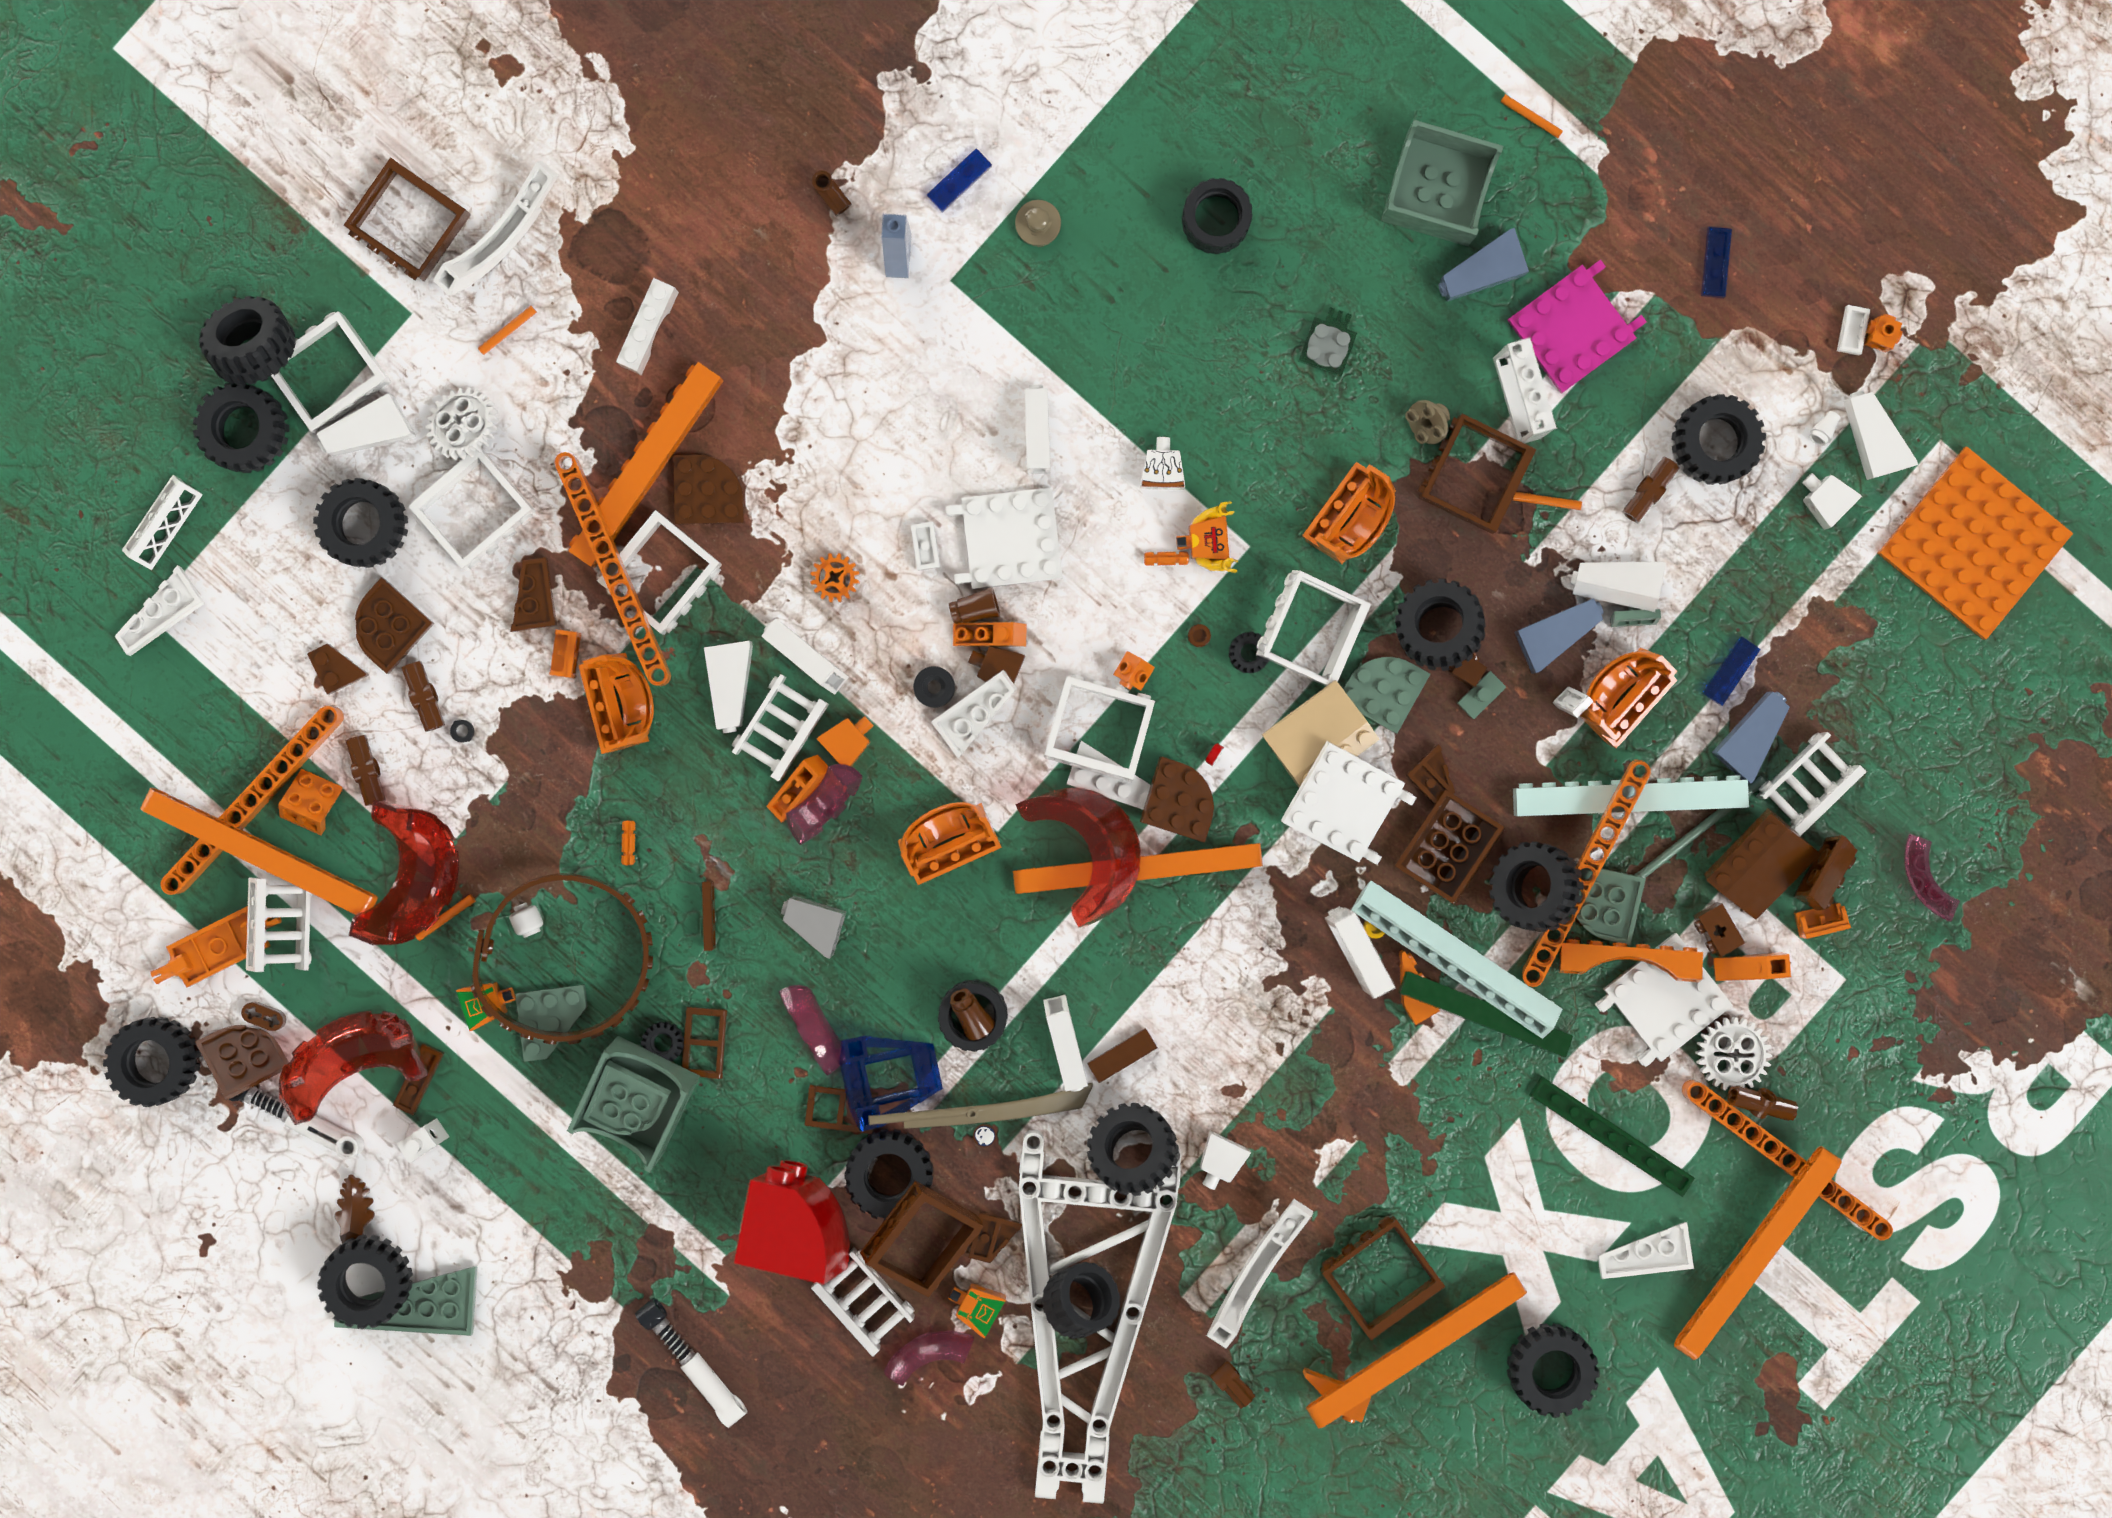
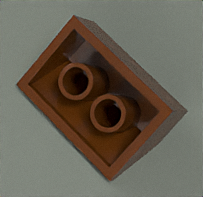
M1843 835L1825 838L1819 849L1821 855L1810 865L1793 897L1815 910L1829 908L1834 901L1833 894L1835 890L1839 889L1845 881V872L1854 865L1856 861L1854 856L1858 850Z

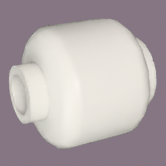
M523 903L514 907L515 912L510 915L509 919L517 935H523L525 938L541 931L540 927L543 925V920L535 905L528 906L527 903Z

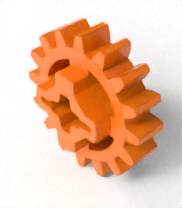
M829 553L827 560L820 557L822 563L820 565L814 563L817 571L810 572L815 577V580L810 581V583L817 585L814 592H822L820 598L823 600L829 596L830 603H833L834 598H837L838 602L841 603L843 596L850 599L849 592H857L853 587L854 584H860V581L855 579V576L860 575V572L853 571L857 565L855 563L849 565L850 558L847 556L842 560L840 553L837 554L836 558H833V555ZM831 563H840L844 567L840 569L833 568ZM824 569L826 572L825 579L820 582V575ZM832 573H835L836 575H841L838 577V583H835L834 581L830 582V580L832 579ZM850 574V583L846 587L845 579ZM833 587L837 588L839 593H830L826 590Z

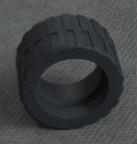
M1211 178L1199 183L1187 196L1183 208V231L1188 241L1198 250L1200 249L1208 254L1227 253L1239 246L1240 242H1243L1252 221V203H1250L1248 194L1244 192L1240 185L1238 186L1234 181H1229L1225 178ZM1222 197L1229 200L1236 207L1238 223L1231 233L1224 236H1212L1199 228L1196 223L1195 213L1198 205L1204 199Z
M976 979L965 980L954 985L943 997L938 1010L939 1028L944 1034V1038L954 1047L972 1052L987 1049L989 1046L994 1045L1004 1032L1008 1018L1007 1004L1004 1001L1003 995L990 983ZM965 988L971 994H979L990 1001L994 1008L995 1019L994 1027L988 1035L978 1040H970L955 1028L951 1016L952 1005L950 1004V997L955 991Z
M1082 1262L1054 1274L1048 1280L1046 1287H1044L1042 1303L1046 1319L1055 1331L1071 1339H1081L1106 1329L1116 1319L1118 1309L1120 1308L1118 1286L1111 1274L1095 1263ZM1072 1281L1081 1284L1091 1297L1093 1310L1090 1320L1081 1317L1071 1304L1069 1290Z

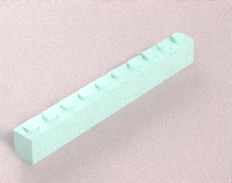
M1740 775L1726 776V780L1717 781V776L1703 777V781L1695 782L1694 777H1682L1680 782H1671V778H1657V783H1648L1647 781L1631 812L1749 808L1748 780H1741ZM1611 780V785H1602V781H1588V786H1579V782H1565L1564 787H1556V782L1542 783V787L1533 788V783L1519 784V788H1513L1514 816L1604 813L1621 780ZM1630 785L1624 787L1622 795L1624 797H1631L1635 791L1634 787ZM1616 806L1612 809L1611 813L1624 812V809Z
M1370 881L1361 891L1351 911L1543 1039L1554 1029L1563 1010L1554 1002L1536 992L1514 975H1511L1373 881Z

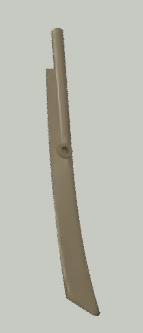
M1088 1083V1086L1075 1092L1064 1090L1044 1096L996 1104L868 1116L869 1125L904 1122V1128H923L1040 1116L1081 1109L1093 1087V1083Z

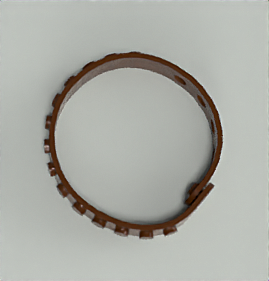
M557 873L531 879L515 888L503 899L492 914L486 933L485 930L479 929L473 961L472 976L474 984L470 986L475 998H479L483 1004L481 1009L488 1017L493 1016L500 1022L499 1025L510 1032L511 1030L517 1031L525 1039L533 1040L537 1038L543 1040V1043L557 1044V1042L576 1044L580 1043L581 1039L591 1037V1039L603 1035V1030L612 1026L614 1028L624 1020L622 1016L628 1010L632 1012L639 1003L637 997L641 991L645 992L650 979L646 978L647 969H652L653 956L649 955L648 946L653 945L651 932H646L644 926L648 921L643 911H638L633 905L635 900L627 892L623 894L613 886L589 876L574 873ZM558 880L590 884L615 896L633 915L639 927L643 943L641 973L636 987L626 1002L604 1021L589 1028L572 1032L544 1031L512 1019L499 1010L489 999L480 977V960L487 962L488 955L493 953L494 940L491 939L493 927L498 915L506 904L516 895L532 886Z

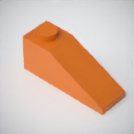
M819 755L804 759L766 807L781 823L784 822L823 784L833 770Z
M1307 1368L1303 1370L1305 1378L1321 1395H1324L1343 1382ZM1371 1397L1343 1414L1342 1419L1351 1423H1355V1420L1362 1423Z

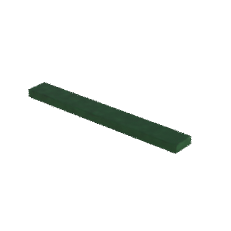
M1409 971L1405 972L1398 992L1401 995L1561 1057L1567 1056L1573 1038L1570 1034L1553 1029L1542 1039L1490 1003Z
M1540 1077L1530 1092L1529 1096L1683 1197L1695 1180L1693 1176L1544 1077Z

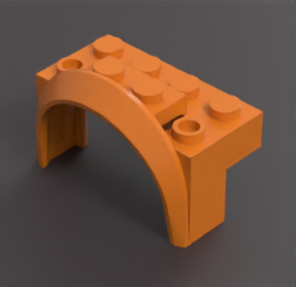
M1356 462L1302 535L1305 541L1341 565L1345 560L1357 557L1367 551L1380 537L1393 512L1396 490L1390 477L1370 464L1365 468ZM1370 498L1371 500L1375 501L1381 506V508L1371 503L1367 499ZM1361 502L1360 506L1358 507V509H1357V511L1355 512V514L1353 515V517H1352V518L1350 519V521L1346 524V526L1340 531L1341 527L1344 525V523L1346 522V520H1347V519L1349 518V516L1352 514V512H1353L1354 509L1357 507V505Z
M1641 647L1636 652L1624 654L1607 664L1593 679L1588 688L1587 695L1594 702L1580 717L1608 745L1617 749L1677 681L1674 677L1677 671L1662 655ZM1627 666H1630L1638 674V677ZM1636 683L1635 686L1627 693V695L1619 702V704L1614 709H1612L1616 701L1619 699V697L1630 686Z
M627 654L601 655L584 660L583 664L578 665L601 754L649 742L648 734L654 714L653 697L643 673L627 658ZM625 674H629V675H630V676L623 677V678H620V679L615 680L616 677H619V676H622V675H625ZM614 686L621 700L623 709V720L620 714L617 698L614 691ZM641 721L640 723H637V724H634V725H630V726L627 725V724H631V723H635V722Z
M957 802L937 807L916 819L908 827L902 839L898 840L901 856L911 877L914 876L918 885L1002 848L982 803L975 805ZM963 815H965V817H966V819H967V821H968V824H969V826H970L969 828H968V826H967V824H966V822H965V819H964ZM919 833H920V835H921V837H922V839H923V841H924V843H925V845H926L927 848H925V847L923 846V844H922V842H921V840H920V838H919V836H918ZM965 833L963 836H960V837H958V838H956V839H954V840H951V841H949V842H947V843H945V844H943V845H940V846H938V847H936V848H933V847L936 846L937 844H939V843H941V842H943V841H945V840H947V839H949V838H951V837H954V836H957V835H960V834Z

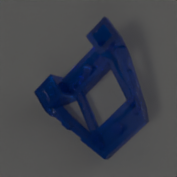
M860 1036L841 1041L840 1068L849 1110L860 1132L886 1125H869L868 1116L907 1112L910 1108L943 1089L934 1044L872 1036ZM867 1047L898 1048L868 1055ZM911 1055L918 1088L872 1098L865 1065ZM910 1099L880 1114V1105Z

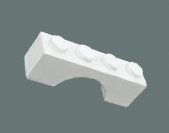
M653 278L616 360L621 367L642 375L651 355V347L656 332L665 316L670 313L679 293L675 287Z

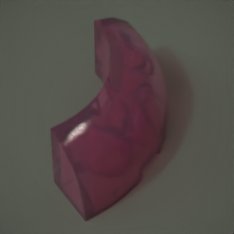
M845 764L828 766L827 772L816 790L800 805L786 813L788 827L799 845L823 831L822 826L831 817L836 819L847 807L845 802L850 795L855 796L863 777L855 768Z
M1909 833L1905 845L1904 863L1910 886L1919 900L1929 910L1939 917L1952 922L1960 900L1943 891L1932 877L1929 865V852L1932 841L1928 838Z
M793 985L780 990L779 994L789 1015L792 1016L795 1024L798 1026L796 1028L805 1044H808L813 1057L826 1075L831 1074L842 1063L845 1049L824 1016L813 991L803 985Z
M949 1330L920 1335L901 1347L893 1355L884 1369V1374L893 1382L904 1386L906 1380L915 1370L929 1362L954 1360L964 1364L971 1349L974 1336Z

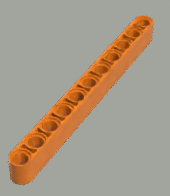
M562 452L555 458V467L646 677L651 684L664 686L669 683L671 672L577 457L568 452ZM566 458H571L572 466L569 469H563V461ZM580 479L582 483L580 489L573 491L571 487L572 482ZM589 500L591 504L590 509L587 512H582L581 503ZM598 521L600 524L599 531L591 533V523ZM607 542L609 551L602 555L599 552V546ZM615 563L618 566V572L610 576L608 567ZM620 585H626L628 589L627 594L623 597H619L617 594V589ZM630 606H635L637 610L633 618H628L626 614ZM639 627H644L646 635L643 639L639 640L635 635L636 630ZM648 648H653L655 657L648 661L644 655L645 651ZM658 669L664 672V678L660 682L654 679V673Z
M324 706L319 709L224 811L219 819L243 830L340 726L344 719L342 710L334 706ZM330 710L333 711L335 715L334 720L331 723L328 722L326 718V715ZM314 727L319 731V736L316 739H313L311 736V730ZM298 744H301L303 747V753L300 756L295 752ZM282 761H285L288 765L284 773L280 770ZM266 778H270L272 781V786L269 790L264 785ZM252 794L256 797V804L254 806H251L249 803V797ZM236 811H238L241 815V819L238 823H236L233 819V815ZM198 839L163 877L160 884L162 891L169 895L185 892L223 850ZM204 845L209 847L208 856H205L202 852ZM189 861L194 865L192 873L187 870ZM174 878L178 881V888L176 890L171 886V881Z
M1634 760L1628 765L1575 867L1580 869V871L1583 868L1592 870L1590 878H1579V881L1583 882V890H1581V896L1583 897L1581 903L1577 902L1575 906L1578 910L1575 915L1570 914V920L1565 925L1559 923L1557 930L1560 931V936L1556 940L1547 937L1549 929L1547 932H1542L1522 970V977L1528 986L1537 987L1543 982L1646 785L1651 770L1649 765L1643 760ZM1637 765L1645 767V773L1641 777H1636L1633 774V769ZM1629 785L1633 786L1634 794L1631 797H1624L1622 795L1623 788ZM1616 806L1624 809L1623 815L1619 818H1615L1611 814L1612 809ZM1605 827L1613 829V835L1609 838L1601 836V830ZM1593 848H1601L1603 852L1601 857L1597 859L1590 857V851ZM1545 949L1549 951V957L1545 960L1537 958V953L1540 950ZM1537 970L1539 972L1538 978L1535 980L1528 979L1526 977L1528 971Z
M150 788L140 808L153 817L359 917L368 919L378 899L375 894L159 789Z
M1255 843L1014 870L1013 879L1015 894L1254 868L1263 866L1261 844Z
M1688 1080L1683 1084L1682 1093L1686 1099L1791 1177L1795 1178L1807 1162L1738 1109L1729 1105L1727 1101L1704 1084L1696 1080ZM1698 1086V1095L1692 1097L1690 1094L1691 1088ZM1716 1099L1718 1103L1716 1109L1710 1110L1709 1103ZM1735 1113V1122L1728 1124V1116ZM1749 1127H1753L1754 1134L1747 1138L1746 1130ZM1772 1141V1148L1769 1151H1765V1143ZM1790 1154L1791 1161L1787 1165H1783L1784 1156ZM1832 1179L1829 1181L1827 1189L1818 1196L1876 1239L1887 1240L1891 1237L1893 1228L1886 1219ZM1845 1195L1846 1202L1839 1206V1198ZM1864 1209V1216L1858 1220V1211ZM1882 1223V1230L1879 1233H1876V1225Z
M1822 1146L1813 1152L1677 1336L1674 1342L1676 1349L1693 1360L1699 1358L1838 1171L1842 1163L1839 1157Z
M1515 1272L1507 1274L1311 1402L1306 1407V1410L1318 1429L1328 1425L1522 1298L1527 1291Z

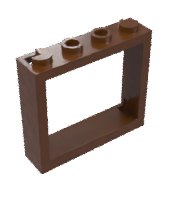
M390 157L344 223V226L350 230L348 235L360 242L363 239L368 242L366 247L377 255L380 251L387 256L385 260L397 268L398 265L406 269L404 273L415 281L417 278H420L425 282L471 214ZM396 175H399L456 215L419 269L360 229V226Z
M1462 413L1458 418L1454 417L1448 428L1451 430L1448 439L1444 438L1438 448L1441 451L1438 460L1433 459L1428 469L1431 474L1428 480L1424 479L1418 489L1421 492L1419 499L1494 534L1497 532L1537 449ZM1462 426L1521 454L1488 522L1430 494Z
M914 1181L861 1250L860 1254L867 1266L929 1298L932 1292L938 1288L946 1274L952 1270L953 1265L960 1256L966 1252L970 1243L980 1234L984 1226L977 1214ZM924 1202H927L965 1224L920 1280L881 1258Z
M1394 1215L1391 1218L1389 1216L1383 1218L1378 1223V1227L1373 1231L1367 1230L1360 1235V1240L1354 1245L1352 1243L1346 1245L1341 1249V1254L1336 1258H1328L1323 1262V1267L1320 1269L1370 1340H1373L1445 1287ZM1394 1227L1431 1279L1368 1324L1331 1272Z

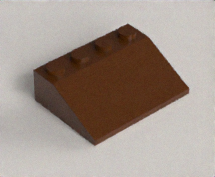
M1445 790L1395 867L1455 906L1505 828Z
M1767 808L1704 875L1706 880L1721 894L1757 920L1821 853L1772 810Z

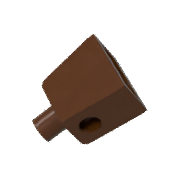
M989 647L986 655L973 650L968 663L980 668L977 677L985 682L1004 670L1011 681L1015 683L1026 656Z

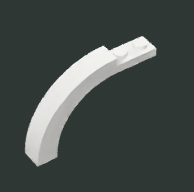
M542 160L536 162L514 201L495 226L469 250L443 263L433 281L451 296L469 287L487 274L516 246L542 211L540 208L541 204L559 175Z
M1293 1199L1277 1222L1272 1224L1225 1297L1208 1331L1207 1336L1224 1348L1229 1346L1238 1334L1241 1324L1266 1278L1288 1246L1312 1217L1313 1211Z

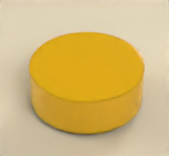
M1364 921L1363 928L1369 937L1377 939L1385 934L1368 921Z

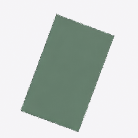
M1414 120L1405 137L1381 221L1468 247L1477 236L1483 202L1503 146Z
M617 1036L604 1050L567 1132L571 1134L576 1132H592L611 1138L635 1152L642 1159L645 1166L644 1170L651 1172L664 1154L700 1076ZM609 1061L672 1091L662 1114L647 1130L633 1132L631 1135H619L605 1131L583 1120L605 1066Z

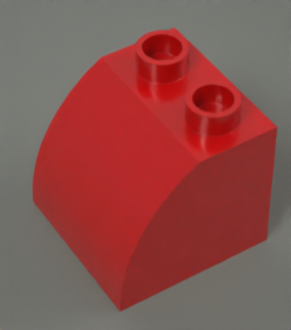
M781 1160L780 1166H768L766 1173L750 1180L734 1260L735 1264L820 1284L827 1283L847 1270L850 1241L844 1214L828 1186L820 1178L806 1175L808 1165L797 1161Z

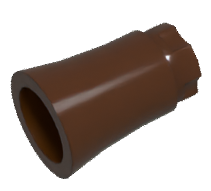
M992 586L949 603L951 617L955 624L1000 617L997 598Z
M963 988L962 990L955 991L950 997V1004L964 1029L966 1037L970 1040H978L988 1035L994 1027V1019L983 1009L968 989Z

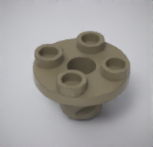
M1032 200L1024 204L1018 211L1015 220L1016 231L1025 243L1043 247L1054 241L1058 236L1061 228L1060 214L1051 203L1044 200Z
M1420 400L1414 403L1406 412L1405 417L1415 434L1417 442L1421 444H1437L1446 437L1448 431L1447 422L1450 420V414L1447 407L1443 404H1434L1428 400Z

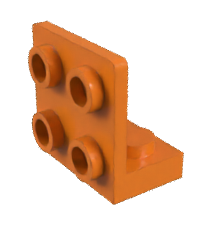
M301 769L278 804L279 816L318 835H322L326 829L325 817L341 794L342 786Z

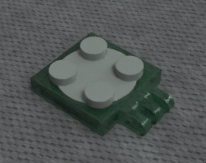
M1330 307L1325 321L1314 317L1298 362L1341 377L1357 332L1347 329L1352 314L1347 313L1345 320L1341 321L1343 311L1339 310L1336 318H1333L1332 315L1335 308Z

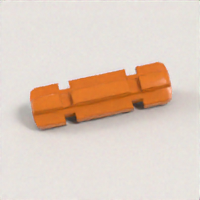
M1180 551L1179 554H1176V552H1157V554L1146 552L1144 554V564L1146 566H1154V563H1157V566L1176 565V563L1187 565L1189 563V554L1187 551Z
M623 821L622 830H624V834H622L623 855L621 863L622 865H634L635 834H633V831L635 830V821Z

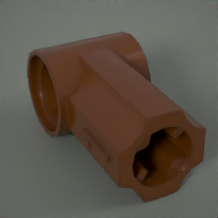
M819 170L813 175L812 184L815 191L822 197L836 217L852 205L827 171ZM821 177L829 180V184L825 188H820L816 185L817 180Z
M1228 1360L1210 1375L1215 1384L1222 1391L1225 1390L1240 1409L1246 1407L1254 1399L1255 1394L1240 1378L1239 1372Z

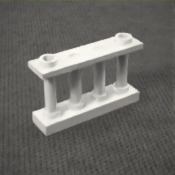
M782 674L772 679L768 686L771 690L743 735L738 734L732 743L734 747L732 753L739 755L741 750L747 752L771 767L770 770L773 771L771 777L777 781L783 779L829 705L822 699H819L818 702H812L783 684L787 677ZM778 691L807 709L809 716L806 721L797 720L771 703ZM766 711L795 728V732L798 734L793 741L791 739L789 741L759 723ZM754 730L783 748L785 754L781 760L773 759L747 742Z
M1817 732L1808 740L1810 744L1771 782L1769 780L1766 781L1759 788L1760 792L1756 795L1758 799L1764 800L1770 797L1791 819L1792 825L1790 827L1800 836L1866 773L1861 765L1847 766L1825 743L1831 736L1828 732ZM1817 749L1841 772V777L1836 782H1831L1809 759ZM1801 764L1824 787L1825 793L1820 798H1815L1792 775ZM1784 781L1807 802L1808 809L1803 814H1798L1776 791Z
M249 878L246 970L264 972V966L272 963H295V969H309V964L311 963L309 934L310 899L312 893L295 885H268L266 879ZM268 894H297V908H267L266 897ZM269 917H297L296 931H266L265 920ZM271 940H296V954H266L264 952V943Z
M852 1248L849 1253L852 1260L848 1263L847 1270L825 1284L813 1283L811 1289L873 1357L880 1350V1339L904 1317L911 1323L915 1317L913 1313L915 1310L908 1301L903 1302L873 1268L865 1264L860 1254L861 1250L857 1251L855 1248ZM860 1266L868 1276L844 1298H838L833 1292L835 1291L834 1287ZM875 1283L883 1294L863 1312L854 1316L849 1310V1305ZM890 1300L898 1311L875 1332L871 1331L869 1333L864 1327L865 1321Z

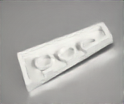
M178 565L175 567L170 578L160 584V589L154 596L148 598L137 615L134 614L115 635L126 655H133L205 604L182 567Z
M1002 670L931 722L957 758H959L1017 688L1005 671Z
M1083 741L1080 742L1077 755L1120 766ZM1072 766L1067 781L1068 785L1140 809H1144L1151 786L1136 775H1134L1131 783Z
M1687 1222L1598 1255L1601 1279L1694 1269Z

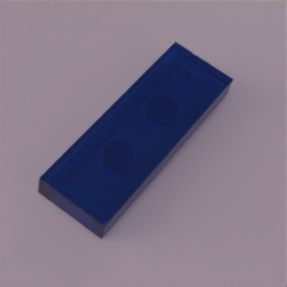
M976 148L926 195L943 213L992 167V164Z
M1707 228L1701 296L1726 297L1732 229Z
M1739 637L1702 694L1719 706H1723L1761 649L1744 637Z

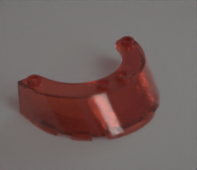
M1064 788L1015 804L1024 820L1028 822L1039 820L1060 821L1073 827L1085 839L1092 856V875L1085 892L1072 906L1071 913L1078 928H1086L1105 918L1123 904L1133 886H1135L1139 875L1141 847L1134 824L1117 803L1092 790Z
M373 800L371 818L376 824L383 826L393 835L399 850V869L395 882L388 894L374 907L354 916L349 936L370 945H396L415 939L414 936L423 930L427 931L438 921V915L444 905H449L458 880L459 852L455 849L454 836L451 830L435 814L418 808Z
M364 1011L342 1017L323 1026L316 1031L318 1035L308 1042L303 1041L291 1053L293 1058L288 1064H284L280 1073L279 1100L294 1125H298L313 1119L326 1094L335 1085L354 1073L374 1067H388L399 1071L406 1080L416 1081L428 1076V1071L414 1033L405 1019L402 1020L397 1014L383 1011L381 1014H372L371 1011Z

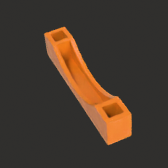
M1573 939L1566 940V943H1563L1560 947L1559 973L1584 974L1591 968L1605 962L1630 959L1654 965L1668 973L1676 981L1701 982L1703 952H1697V948L1684 947L1683 951L1674 950L1673 946H1660L1659 949H1650V945L1636 944V948L1627 947L1626 943H1613V946H1604L1601 941H1589V944H1580L1579 940Z

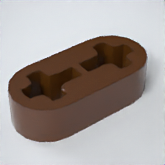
M260 1002L247 1003L241 1011L242 1018L246 1022L269 1031L282 1029L287 1020L284 1012ZM256 1007L255 1011L262 1015H256L251 1017V1013L248 1011L249 1009ZM277 1015V1020L280 1022L273 1026V1021L266 1019V1017Z

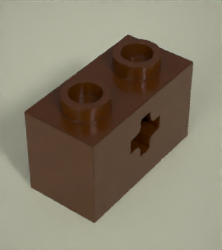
M1716 902L1693 915L1696 920L1694 926L1699 934H1704L1707 939L1705 945L1711 954L1715 953V955L1722 957L1745 944L1723 903ZM1715 926L1721 928L1718 930L1719 935L1713 933L1716 931Z

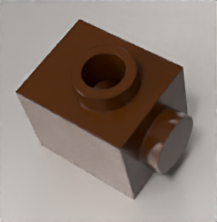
M1473 654V658L1469 662L1466 660L1461 662L1462 666L1455 668V665L1449 666L1451 668L1449 674L1473 688L1477 686L1487 667L1479 663L1480 658Z

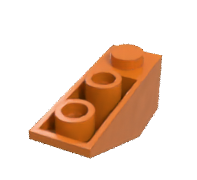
M1015 622L953 623V646L1026 647L1027 624Z
M1403 950L1399 951L1400 983H1402L1406 971L1425 978L1422 972L1418 974L1414 968L1417 963L1410 952L1406 954ZM1401 995V1003L1415 1025L1440 1011L1435 1007Z
M1783 952L1713 958L1715 981L1791 977L1790 956Z

